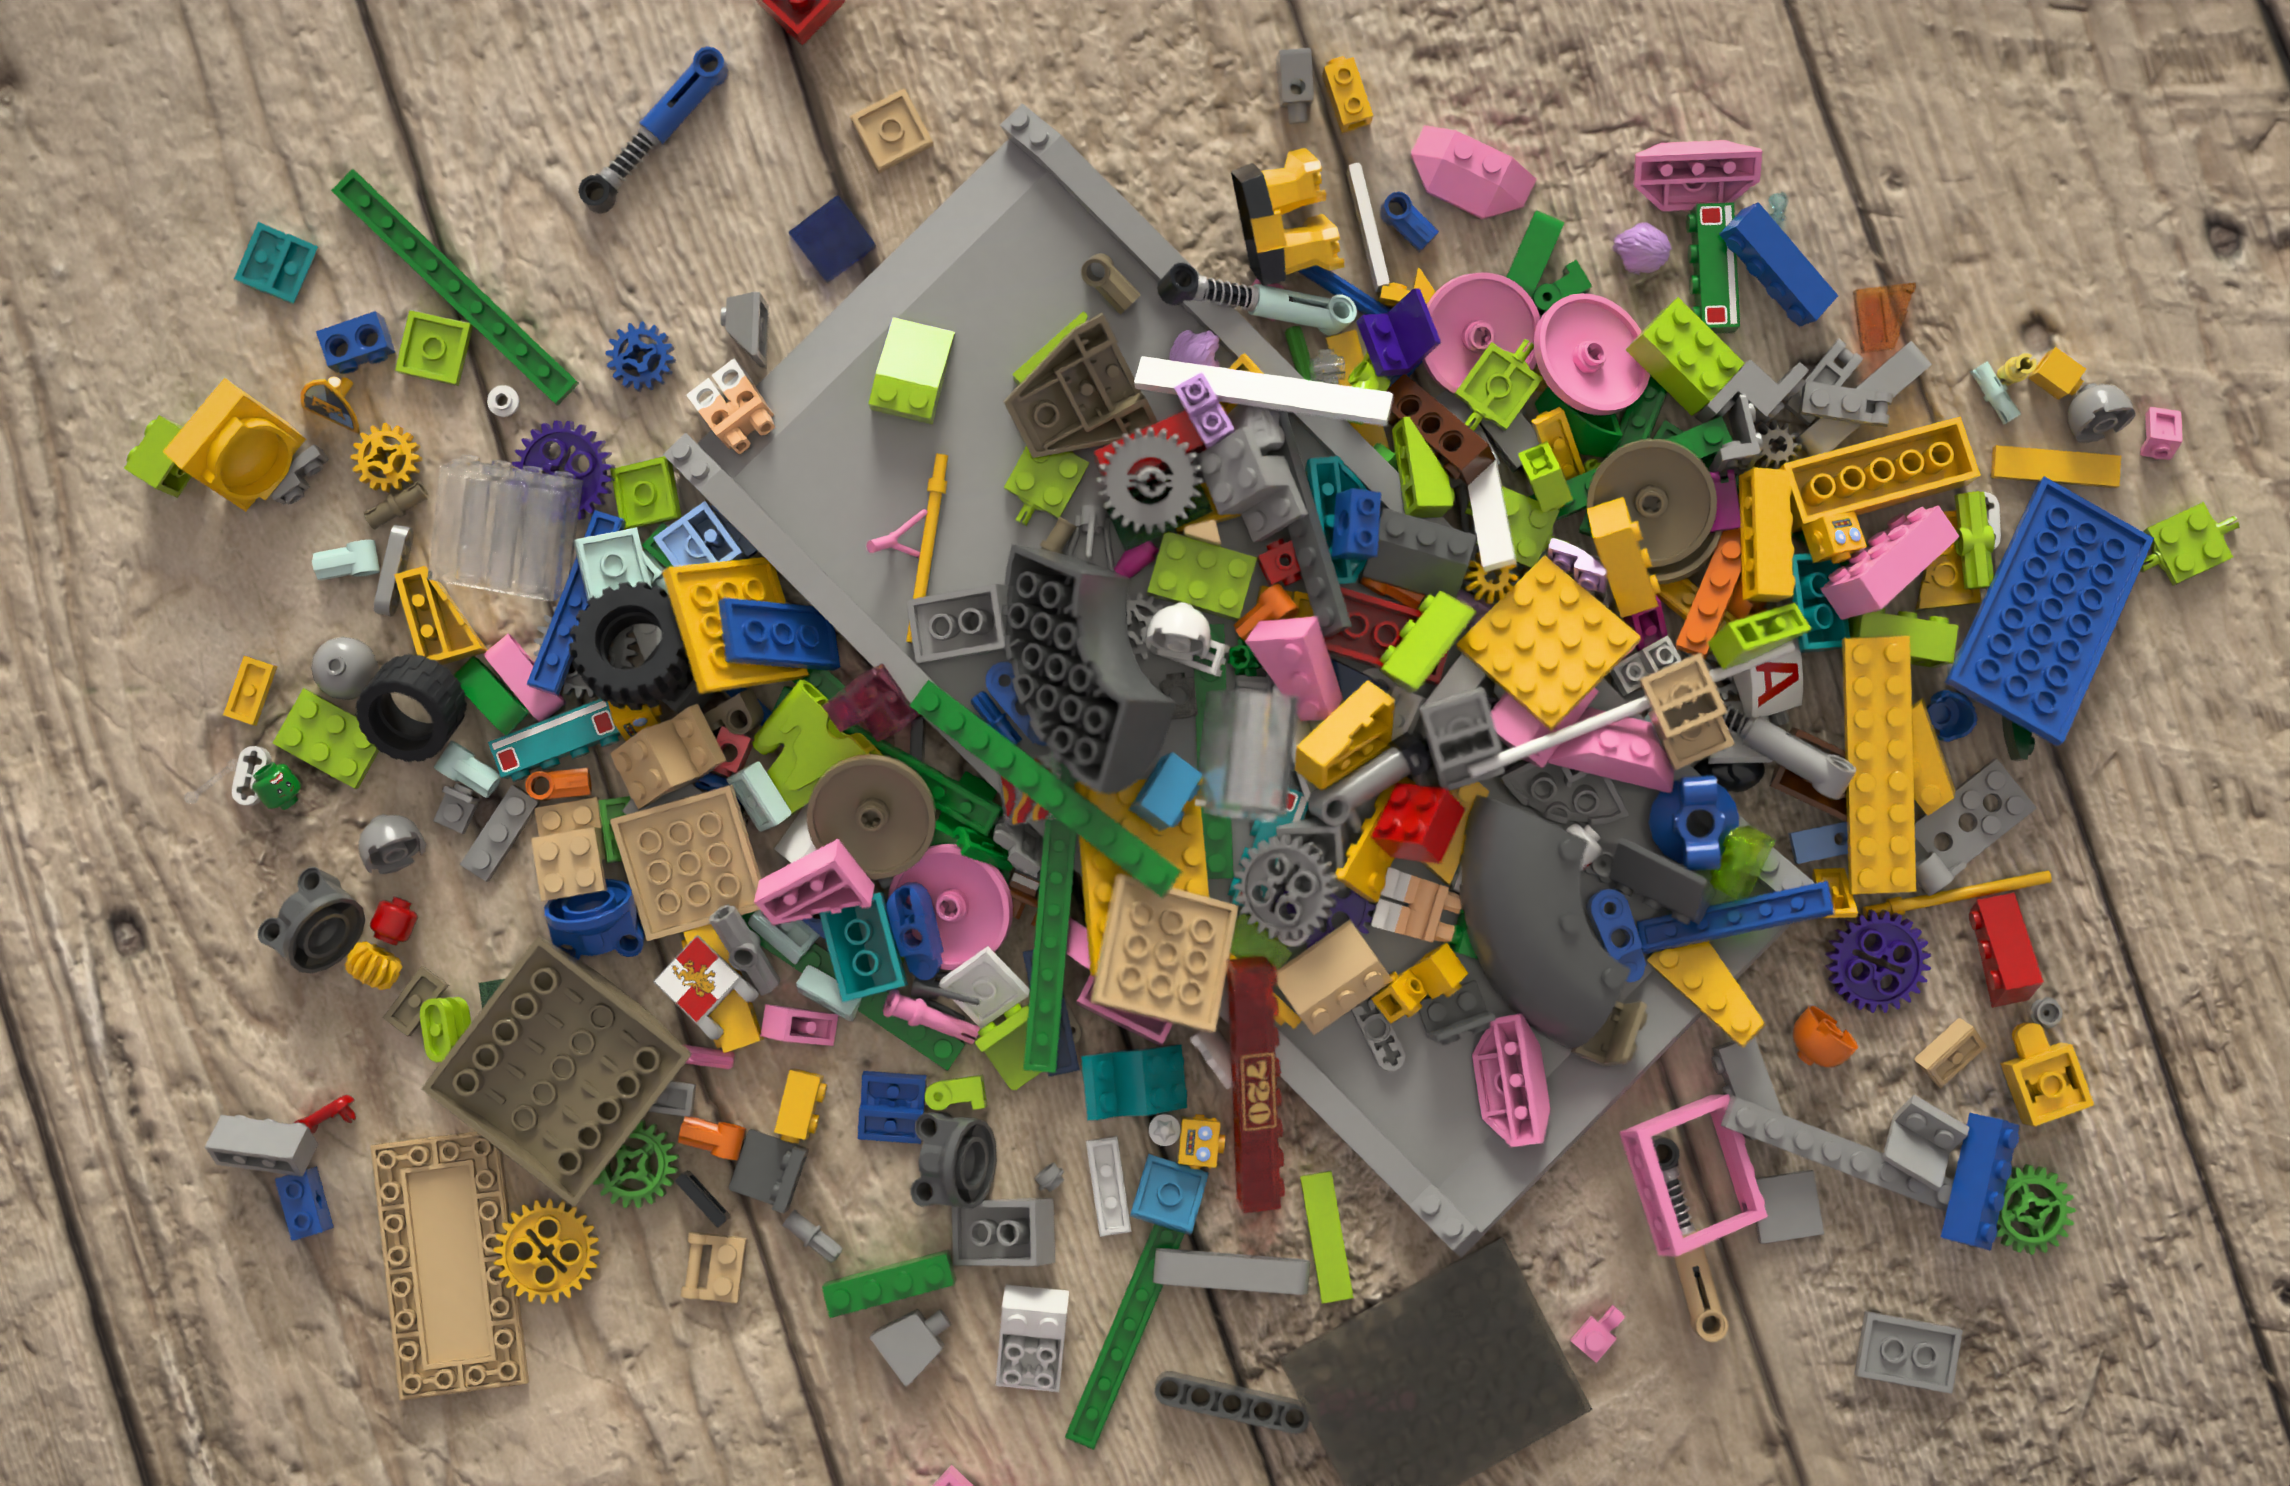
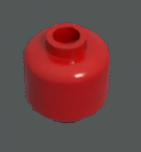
M396 896L393 897L392 902L388 900L380 901L370 921V928L375 932L373 937L395 946L399 942L408 941L418 919L416 912L410 909L412 903Z

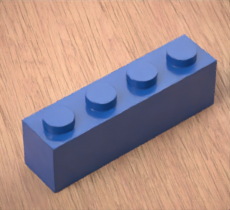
M1759 202L1742 209L1719 234L1726 242L1729 250L1736 253L1746 265L1748 272L1760 281L1766 288L1768 295L1779 303L1785 310L1787 317L1796 323L1798 327L1817 321L1838 297V294Z
M1969 1113L1967 1126L1969 1127L1968 1136L1962 1143L1941 1238L1991 1251L1992 1244L1997 1237V1222L2005 1202L2004 1192L2007 1180L2012 1172L2011 1162L2014 1149L2019 1142L2018 1131L2020 1126L2003 1119Z

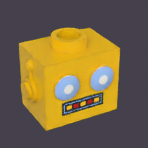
M1855 511L1823 516L1802 527L1813 563L1832 560L1833 564L1842 563L1851 559V554L1867 547Z
M608 701L613 723L625 741H628L641 730L661 723L659 716L663 713L660 703L659 706L649 708L647 704H642L641 710H631L627 704H625L623 709L614 707Z
M1195 1114L1193 1117L1182 1116L1178 1164L1188 1165L1190 1169H1200L1202 1166L1210 1169L1217 1166L1218 1153L1224 1154L1225 1135L1220 1134V1120L1214 1117L1208 1119L1203 1114Z

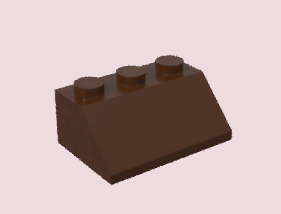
M1791 728L1789 733L1827 755H1836L1845 759V750L1798 728ZM1778 763L1775 764L1769 786L1847 822L1846 790L1840 799L1827 797L1817 791L1808 780Z

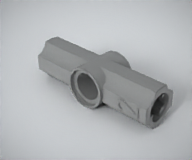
M728 904L718 908L710 916L709 922L728 950L730 964L735 969L741 971L746 981L761 996L772 992L779 985L780 978L760 947V937L748 928L735 906H729Z

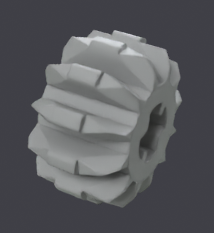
M1773 420L1769 427L1765 423L1758 426V431L1763 441V451L1757 461H1761L1759 468H1767L1769 466V469H1778L1785 463L1799 460L1795 452L1802 449V444L1793 443V440L1799 436V433L1794 432L1791 435L1787 433L1790 429V424L1786 423L1780 429L1778 421ZM1772 442H1776L1779 445L1776 449L1780 450L1776 453L1770 451V448L1773 446L1769 445Z

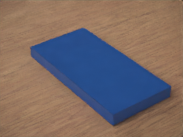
M723 598L718 602L727 662L835 671L841 667L835 628L814 606Z

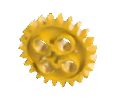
M549 1198L546 1207H542L539 1200L535 1199L534 1209L532 1210L525 1203L522 1204L523 1214L521 1216L514 1211L510 1214L514 1221L513 1224L503 1221L502 1226L507 1231V1234L501 1233L496 1235V1238L503 1242V1245L496 1246L493 1249L494 1252L502 1254V1257L494 1261V1265H504L505 1267L498 1276L499 1278L510 1277L506 1288L508 1289L516 1284L518 1286L517 1297L524 1291L529 1292L528 1302H531L535 1295H540L541 1303L545 1304L547 1295H552L553 1300L557 1303L559 1293L561 1292L570 1298V1287L574 1286L576 1289L582 1290L583 1287L579 1279H591V1275L586 1271V1268L597 1267V1263L591 1260L590 1256L599 1255L598 1249L591 1248V1244L596 1243L599 1239L597 1236L588 1235L594 1229V1224L583 1225L587 1214L576 1217L577 1206L571 1207L569 1211L564 1210L565 1200H562L558 1207H553L552 1198ZM553 1220L557 1225V1232L552 1236L541 1234L539 1224L542 1221ZM528 1229H531L546 1247L550 1244L554 1246L552 1253L567 1268L566 1272H562L548 1255L544 1257L539 1256L541 1247L526 1233ZM520 1242L529 1243L533 1248V1253L528 1258H519L514 1251L516 1244ZM567 1243L575 1244L579 1249V1254L574 1259H565L560 1253L562 1246ZM544 1265L550 1266L555 1274L547 1282L540 1281L536 1276V1270Z

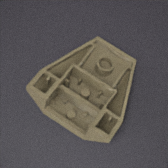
M1103 313L1075 327L1003 401L1033 458L1111 444L1122 439L1123 434L1129 436L1135 433V429L1142 430L1158 423L1146 397L1140 389H1135V379Z

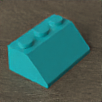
M1794 554L1792 559V575L1795 578V588L1792 596L1793 603H1796L1811 627L1808 633L1798 637L1801 653L1826 652L1842 648V638H1850L1848 618L1841 620L1821 591V588L1830 581L1828 576L1840 568L1841 565L1840 563L1833 564L1832 560L1813 563L1811 554Z
M884 892L873 894L871 907L861 908L858 905L842 908L840 913L832 914L831 911L819 913L842 1003L908 985L902 959L889 924L890 920L887 914V902Z

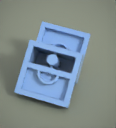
M706 501L653 537L674 567L749 559L759 552L713 505L710 506Z

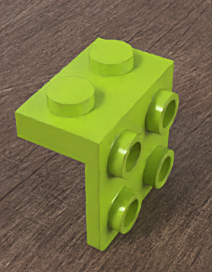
M1018 1003L1004 1013L1005 1021L997 1026L992 1021L977 1032L980 1038L975 1041L980 1051L985 1052L1011 1090H1017L1041 1073L1023 1070L1029 1004L1022 1008Z

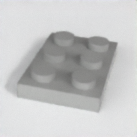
M1865 1311L1854 1374L1858 1377L1952 1394L1963 1330Z

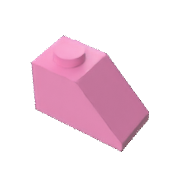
M765 1004L760 1036L784 1042L834 1046L838 1015Z

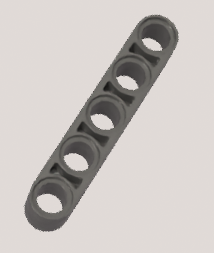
M1173 1371L1161 1373L1155 1381V1395L1162 1404L1292 1434L1303 1432L1309 1424V1414L1306 1406L1302 1401L1294 1398ZM1166 1381H1173L1178 1385V1390L1173 1395H1165L1160 1390L1161 1385ZM1197 1388H1204L1210 1395L1206 1401L1196 1402L1191 1397L1192 1392ZM1229 1395H1235L1239 1397L1241 1402L1237 1408L1227 1409L1223 1405V1400ZM1260 1402H1267L1272 1406V1410L1266 1416H1258L1254 1412L1255 1406ZM1298 1409L1303 1413V1417L1298 1423H1290L1285 1419L1286 1414L1290 1410Z

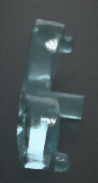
M1784 192L1773 194L1768 200L1774 208V212L1770 216L1779 227L1781 221L1786 219L1784 212L1788 204V198Z

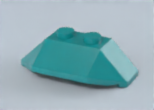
M1339 456L1309 458L1306 462L1305 473L1339 585L1353 584L1365 567L1366 560L1360 562L1332 557L1336 494L1348 489L1367 490V488L1344 465L1343 460Z

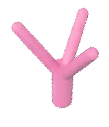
M923 509L894 533L892 532L887 536L868 541L866 544L867 550L870 553H875L888 548H894L919 558V551L899 544L897 538L926 516L927 510Z

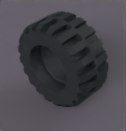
M629 582L619 583V589L613 590L611 587L603 589L602 593L604 595L598 599L593 596L587 601L589 605L587 610L581 609L576 616L579 622L578 626L573 625L571 628L570 636L575 642L569 644L570 654L574 658L572 663L576 671L597 697L604 702L609 701L614 707L623 709L625 704L631 710H641L642 704H647L649 708L659 706L658 701L666 698L667 701L675 697L674 690L678 687L684 689L689 683L686 676L688 673L692 675L693 671L669 595L665 589L654 586L651 589L649 584L645 582H637L636 587H632ZM642 623L652 624L661 629L662 638L659 649L647 663L632 669H619L610 665L608 654L611 643L622 630Z

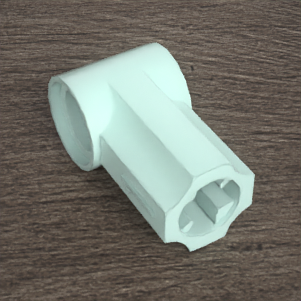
M375 540L354 541L346 544V547L313 553V570L320 581L348 575L354 577L368 576L380 572Z
M451 740L434 768L446 777L456 782L460 781L483 797L489 798L500 784V774L474 758L475 754Z

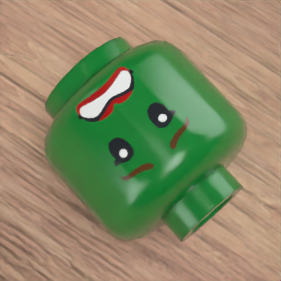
M271 762L260 768L253 775L255 780L252 784V790L268 809L281 807L282 810H286L298 801L296 795L301 789V783L287 765H276L275 762Z

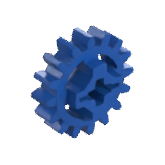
M645 322L640 323L639 329H635L629 323L628 332L626 333L618 329L617 333L620 338L618 340L610 339L609 342L614 346V349L608 350L605 353L609 358L613 359V361L607 363V367L610 370H616L613 374L614 379L619 381L624 378L622 385L627 389L634 383V388L637 392H641L644 384L650 390H654L653 382L656 380L663 385L665 382L662 375L664 373L672 375L673 373L667 367L668 363H676V359L668 355L675 348L670 343L665 344L669 339L665 332L658 335L659 328L653 325L648 330ZM641 337L650 338L657 344L652 343L648 345L643 342ZM629 342V345L626 348L625 352L622 353L623 348ZM643 351L646 355L643 356V362L639 363L636 360L639 358L638 352ZM660 360L659 365L653 371L652 369L654 368L656 362ZM625 369H635L640 376L630 375L625 372Z

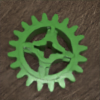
M642 1119L628 1138H638L647 1143L639 1149L623 1144L616 1153L618 1167L615 1174H612L609 1162L594 1181L593 1185L604 1184V1188L600 1193L601 1196L612 1192V1204L623 1198V1208H627L633 1199L636 1207L641 1208L644 1203L643 1198H645L651 1205L656 1202L654 1192L661 1197L667 1194L662 1184L666 1186L674 1184V1181L668 1174L677 1173L679 1169L671 1166L670 1162L678 1159L679 1155L669 1154L668 1151L675 1146V1142L665 1144L663 1140L668 1132L665 1131L656 1135V1123L646 1130L645 1120ZM654 1152H656L658 1158L656 1176L652 1173L653 1170L650 1166V1160ZM643 1154L637 1164L638 1168L625 1173L631 1164L630 1159ZM632 1178L642 1181L647 1187L632 1189L623 1186L622 1183L626 1179Z
M2025 1164L2022 1173L2019 1167L2012 1166V1177L2010 1176L2007 1180L2004 1192L2005 1202L1997 1222V1237L2003 1236L2001 1244L2007 1247L2012 1244L2013 1250L2019 1253L2025 1248L2026 1253L2034 1255L2036 1247L2039 1251L2046 1253L2047 1242L2058 1247L2059 1242L2056 1236H2069L2063 1229V1226L2074 1225V1222L2066 1217L2067 1214L2076 1212L2075 1208L2066 1206V1203L2071 1201L2074 1196L2062 1193L2067 1188V1183H2055L2058 1174L2050 1172L2046 1175V1168L2038 1166L2034 1173L2033 1166ZM2028 1184L2041 1186L2048 1196L2044 1198L2035 1196L2030 1191ZM2016 1190V1192L2014 1193L2015 1197L2013 1199V1202L2011 1203V1205L2007 1207L2009 1198ZM2029 1203L2036 1205L2029 1210L2030 1215L2024 1214L2029 1209ZM2051 1213L2048 1223L2043 1228L2046 1216ZM2010 1222H2023L2025 1227L2029 1228L2030 1234L2018 1233L2011 1226Z

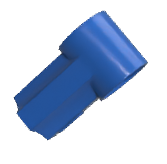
M1403 192L1391 193L1380 207V217L1383 222L1393 226L1418 252L1439 233L1412 205L1409 196ZM1398 203L1401 205L1403 214H1392L1389 210V204Z

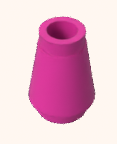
M1140 534L1136 539L1133 537L1113 569L1118 574L1131 578L1156 559L1155 555L1159 552V549L1143 534Z

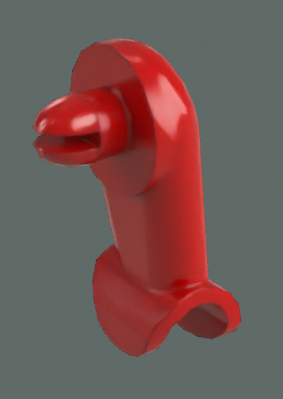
M343 1095L308 1117L301 1118L294 1123H304L308 1126L312 1135L317 1131L319 1124L338 1115L345 1122L352 1123V1120L355 1121L356 1115L350 1108V1105L355 1099L350 1095Z

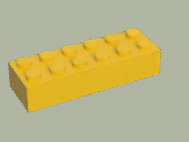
M1961 417L1792 461L1778 468V470H1789V481L1792 485L1790 496V512L1793 516L1792 533L1802 531L1803 526L1823 516L1855 511L1856 516L1961 488L1969 485L1981 476Z

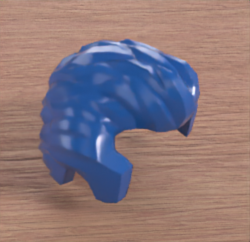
M1941 690L1931 696V703L1926 708L1932 725L1940 731V735H1937L1938 740L1950 742L1963 738L1972 732L1977 725L1978 717L1975 706L1965 695L1949 690Z

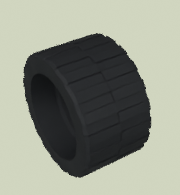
M405 654L404 656H396L389 662H386L359 695L360 698L356 702V720L359 722V728L366 736V739L380 752L396 760L421 762L436 756L461 724L467 709L466 696L460 686V682L452 675L448 668L443 667L434 659L426 658V656ZM391 693L403 694L419 702L429 713L432 723L419 722L405 715L394 703Z

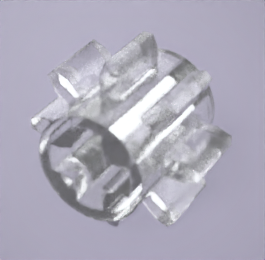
M1334 349L1319 350L1316 358H1311L1309 362L1311 381L1338 384V380L1345 378V361L1343 356L1334 354Z

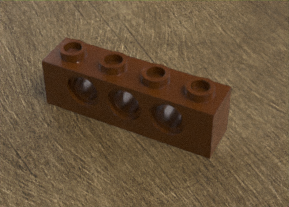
M1402 375L1387 389L1386 392L1393 393L1388 424L1393 427L1403 417H1410L1436 458L1444 465L1443 468L1446 473L1455 481L1460 478L1469 485L1496 460L1490 445L1409 376ZM1417 411L1415 414L1408 416L1410 413ZM1438 429L1436 432L1430 433L1432 430ZM1460 447L1456 451L1450 452L1453 448Z

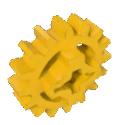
M383 423L381 431L372 425L370 426L372 434L367 435L361 432L360 436L364 441L361 444L353 443V446L359 451L358 454L350 455L352 460L358 462V465L352 469L356 473H363L359 480L364 484L370 482L369 488L377 491L381 485L382 491L390 493L391 485H393L395 489L401 491V482L406 481L412 484L413 480L409 475L411 472H420L414 466L415 462L422 461V457L414 453L420 449V445L416 442L410 443L414 436L409 432L403 434V428L398 425L392 430L389 424ZM386 438L396 439L400 441L401 444H395L391 446ZM386 452L391 454L389 457H387V464L382 462L384 459H386ZM382 470L387 478L376 477L372 472Z

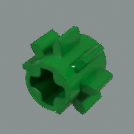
M1238 638V645L1230 647L1227 664H1231L1236 668L1235 675L1246 674L1247 677L1257 676L1256 669L1264 668L1243 639Z

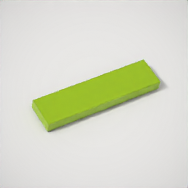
M1332 1171L1300 1176L1321 1302L1324 1304L1353 1299Z

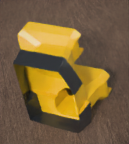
M1306 148L1289 151L1284 168L1261 171L1254 163L1231 171L1249 265L1263 286L1286 281V275L1314 265L1328 271L1344 267V258H1339L1337 252H1340L1338 242L1340 236L1337 227L1324 214L1308 217L1302 227L1284 229L1281 215L1302 206L1326 201V190H1320L1319 187L1322 184L1320 162Z

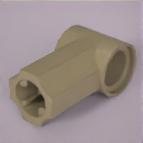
M1095 254L1083 264L1081 275L1084 282L1089 286H1093L1120 315L1141 295L1114 267V262L1106 254ZM1092 263H1099L1103 266L1105 270L1104 277H1096L1092 273Z

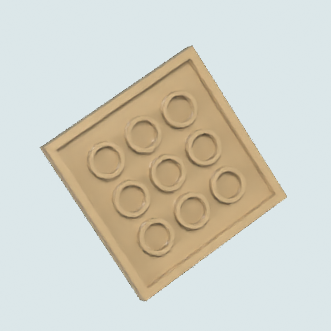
M733 784L610 820L647 941L711 924L709 922L710 916L718 908L728 904L729 906H735L740 915L760 910L754 901L761 876Z
M1123 874L1116 875L1091 1003L1209 1033L1215 1032L1238 905L1171 888L1167 895L1161 898L1136 878Z

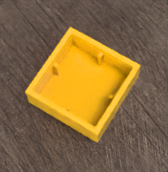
M224 378L163 450V453L181 470L246 512L257 498L260 497L266 501L282 482L291 466L292 456L306 441V438L287 421Z

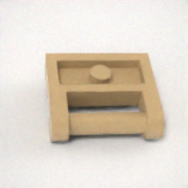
M689 1232L688 1243L691 1244L685 1286L681 1288V1297L738 1303L747 1238ZM706 1244L712 1245L707 1288L698 1287L703 1245Z

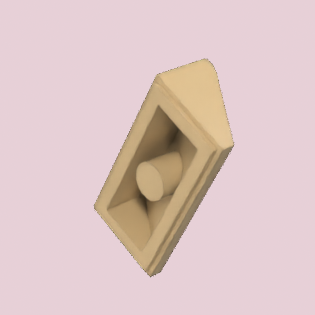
M1213 519L1185 526L1182 536L1216 546L1221 545L1216 521Z
M1958 1018L1919 1053L1914 1060L1937 1087L1941 1089L1987 1046L1973 1026Z

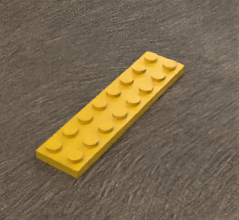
M1910 636L1842 638L1845 760L1856 768V773L1846 788L1849 893L1916 892Z

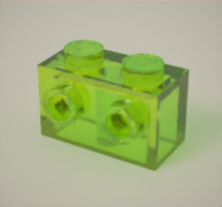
M1749 825L1737 827L1735 830L1732 829L1724 840L1723 846L1726 849L1722 858H1720V868L1710 871V875L1713 876L1710 881L1712 886L1736 900L1750 896L1776 839Z
M1240 913L1236 918L1230 952L1269 983L1273 978L1271 974L1281 968L1293 953L1287 949L1289 946L1279 940L1278 936L1271 939L1267 931L1258 933L1260 924L1258 921L1249 925L1248 920L1252 916L1251 914Z

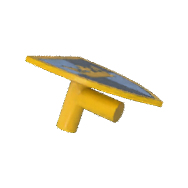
M331 377L328 381L326 379L313 380L304 386L300 398L303 409L357 434L360 432L356 414L344 398L353 386V382L350 379L342 377L340 380L337 377Z

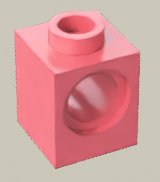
M721 726L716 741L722 753L726 746L734 745L737 748L738 754L735 760L731 762L725 761L713 771L730 777L732 772L737 773L744 768L753 747L752 742L754 739L742 734H733L726 727Z

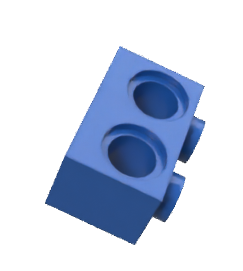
M376 311L316 331L327 366L336 373H351L358 369V365L367 362L370 364L380 363L388 359L387 355L396 353L385 318ZM377 333V342L373 346L367 347L366 340L368 336ZM347 343L348 350L346 354L337 357V348L341 344Z

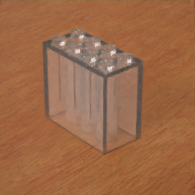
M461 455L460 458L451 459V462L440 466L428 580L555 601L561 597L573 565L575 548L573 541L576 539L583 480L573 479L574 474L563 471H555L554 475L542 473V468L535 466H523V470L511 468V463L506 461L493 460L492 464L480 462V457L472 455Z
M1240 690L1206 691L1198 771L1203 775L1198 782L1200 789L1196 794L1195 806L1204 807L1203 813L1232 818L1276 822V815L1286 816L1298 697Z

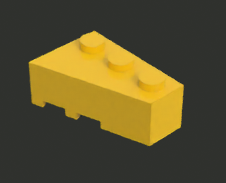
M1480 782L1449 791L1466 810L1441 864L1421 862L1444 884H1451L1460 863L1466 839L1464 833L1477 795L1487 798L1490 792Z

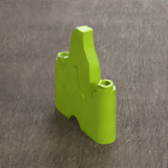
M805 680L798 681L754 735V741L752 742L753 747L763 755L773 753L784 744L781 754L769 768L767 774L791 810V815L788 818L808 804L811 793L820 777L836 763L859 755L884 756L863 734L855 733L849 735L843 733L837 723L839 717L838 709L815 686Z

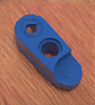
M999 662L993 665L988 670L985 678L989 693L1033 744L1048 746L1046 742L1040 741L1029 723L1031 720L1030 716H1023L1016 712L1015 706L1019 700L1012 682V678H1015L1012 663ZM1008 675L1011 679L1010 685L1007 687L1000 686L998 683L999 677Z
M907 882L897 888L887 901L886 907L890 920L889 924L900 957H905L909 972H912L920 980H929L940 971L941 964L943 963L941 954L944 950L928 890L919 883ZM908 896H910L911 906L907 903ZM912 929L920 932L922 940H918L913 936Z
M1600 890L1588 900L1586 906L1591 926L1602 948L1619 963L1631 969L1626 982H1636L1644 975L1645 966L1647 965L1629 903L1626 897L1617 890ZM1608 902H1611L1614 908L1611 914L1604 912V905ZM1617 929H1621L1625 934V942L1619 947L1613 945L1611 940L1613 932Z

